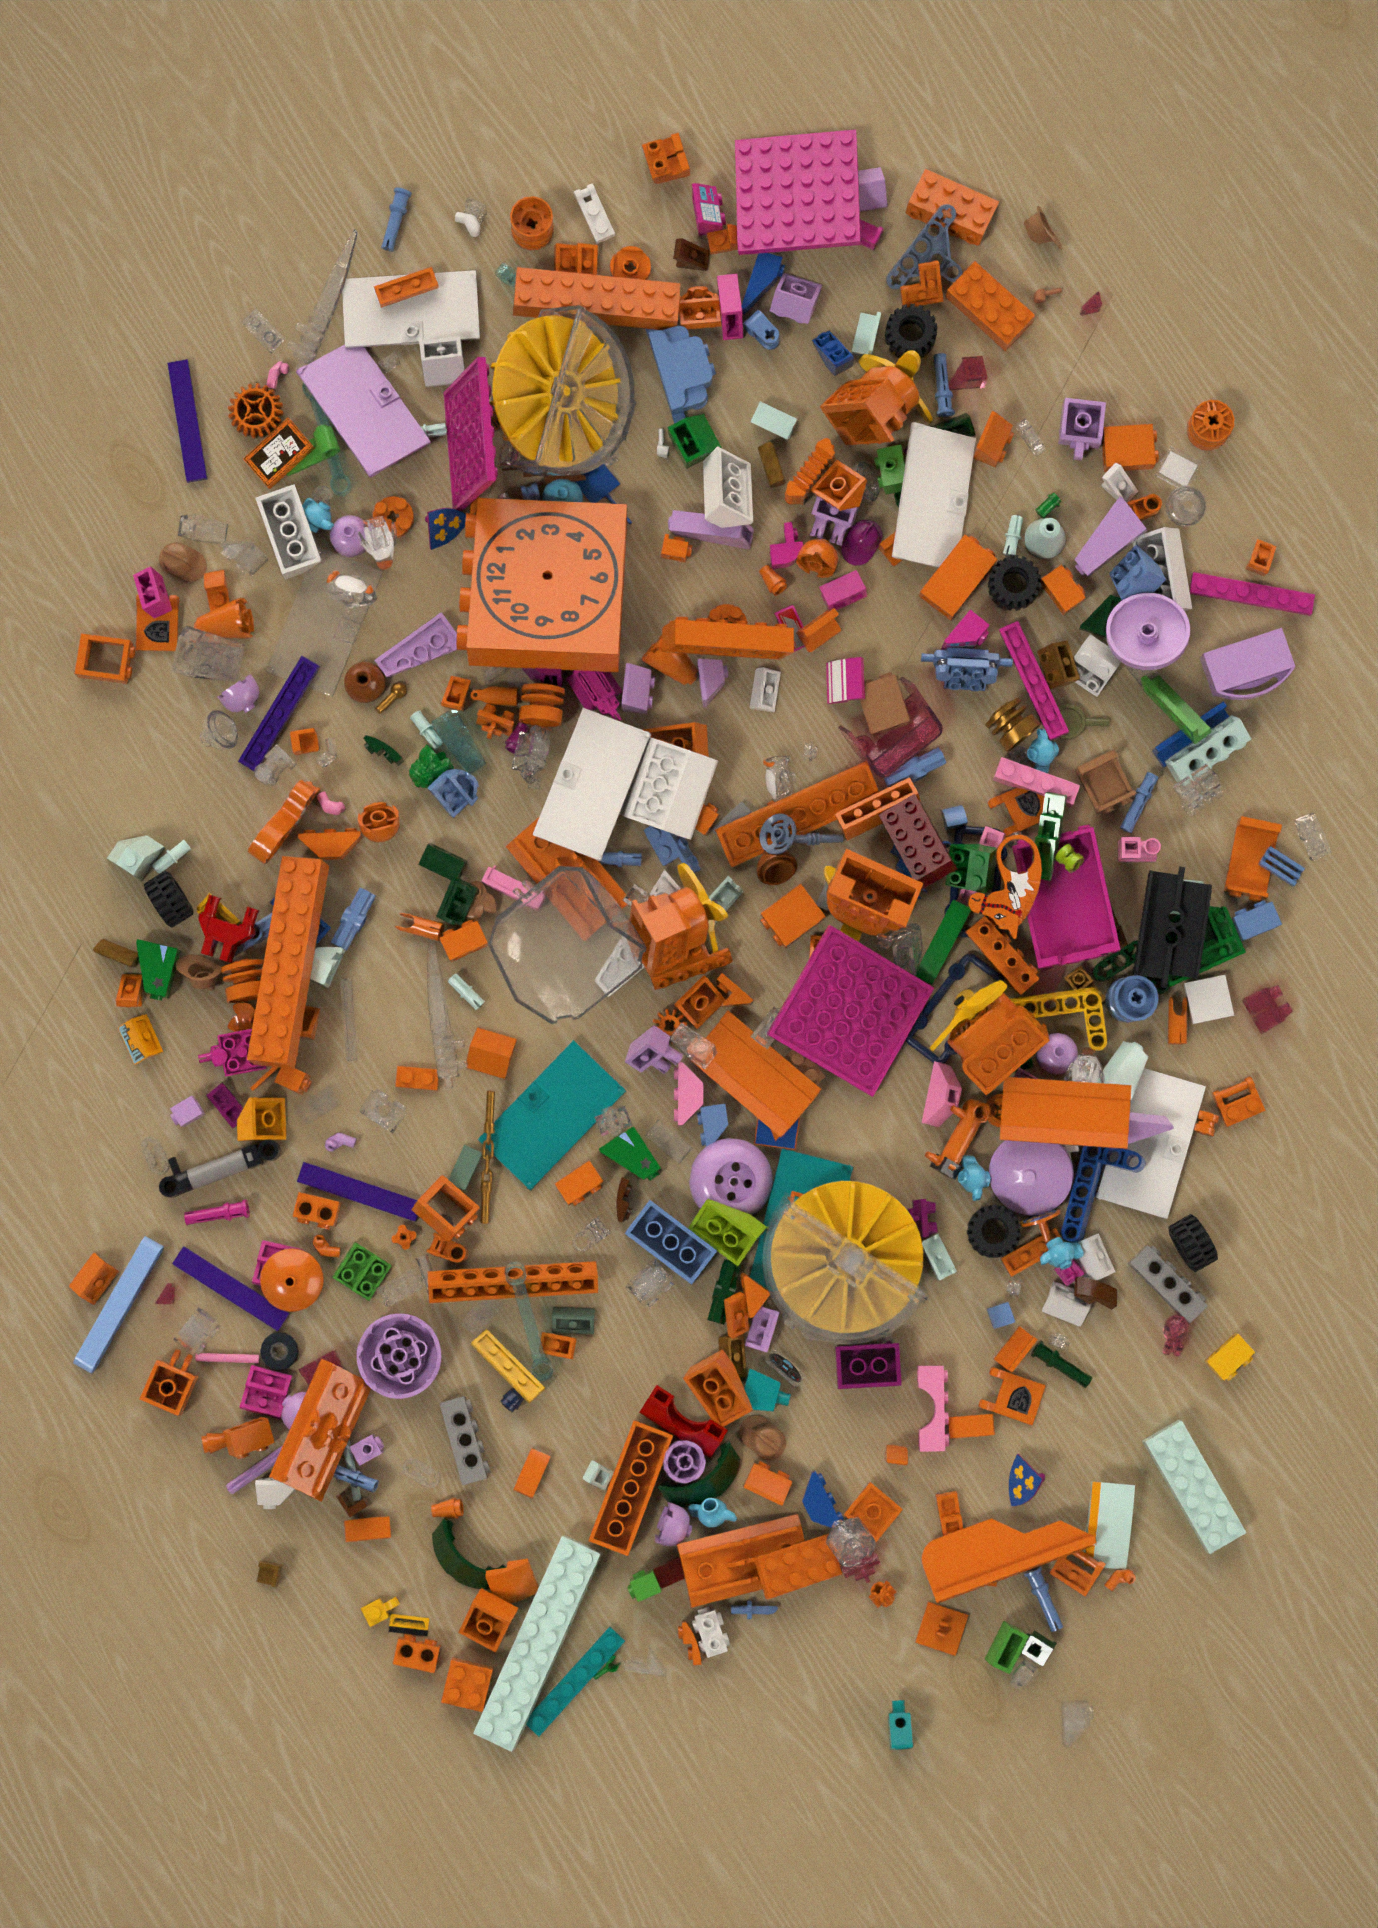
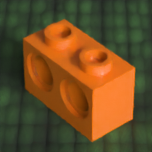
M281 1068L274 1081L301 1095L304 1091L307 1092L312 1083L309 1080L310 1075L296 1068Z
M298 1192L292 1217H297V1222L308 1225L310 1221L317 1222V1227L329 1230L330 1226L336 1227L342 1202ZM305 1203H309L312 1207L308 1215H304L301 1211V1207ZM325 1208H329L332 1211V1216L328 1220H324L321 1215Z
M408 1634L398 1638L393 1660L394 1665L431 1673L436 1672L441 1645H437V1641L425 1639L424 1642L418 1641L416 1636ZM402 1646H411L413 1649L412 1655L405 1656L402 1653ZM426 1649L431 1650L434 1655L433 1659L425 1660L422 1652Z

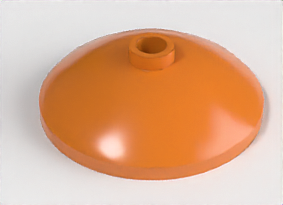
M296 1248L284 1249L273 1254L264 1264L260 1276L261 1289L268 1302L274 1307L288 1312L300 1311L311 1306L320 1296L324 1283L323 1271L319 1262L310 1253ZM287 1278L293 1279V1285L287 1284Z

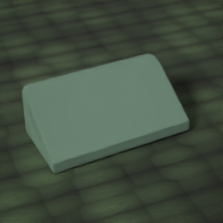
M464 1145L448 1180L457 1188L466 1191L482 1158V1152Z
M553 1307L552 1333L594 1334V1308Z

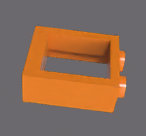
M81 633L74 674L78 678L127 684L128 679H131L132 676L130 663L131 659L135 657L136 648L130 640ZM92 642L123 646L119 675L88 670Z
M441 1175L417 1200L411 1210L450 1243L454 1237L456 1239L461 1237L465 1232L464 1227L467 1224L471 1226L478 1218L476 1213L480 1207L444 1175ZM440 1191L467 1213L455 1227L428 1205Z

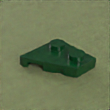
M1109 595L1080 625L1079 630L1106 638L1108 617L1115 606L1122 601L1121 598Z

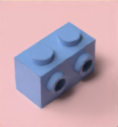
M1264 900L1254 904L1255 909L1247 911L1244 908L1234 913L1235 917L1232 918L1241 942L1282 925L1273 902L1266 904Z

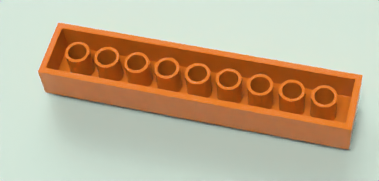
M282 856L247 1055V1060L254 1065L295 1069L329 865L322 859Z

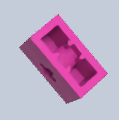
M150 566L133 575L141 606L145 612L155 619L172 610L161 574Z

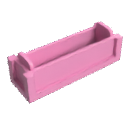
M494 865L493 868L488 866L481 881L484 885L539 910L546 896L543 893V888L538 891L497 871V866Z

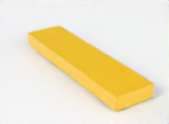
M487 1329L471 1342V1345L529 1404L545 1390V1387Z

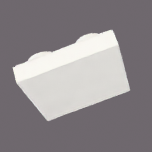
M1225 975L1183 984L1192 1024L1234 1016Z

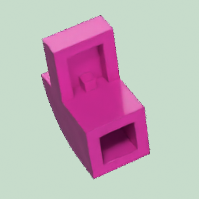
M792 522L784 523L785 543L770 545L772 569L787 568L796 563L797 555L803 546V541L794 542V540H798L797 528H793Z

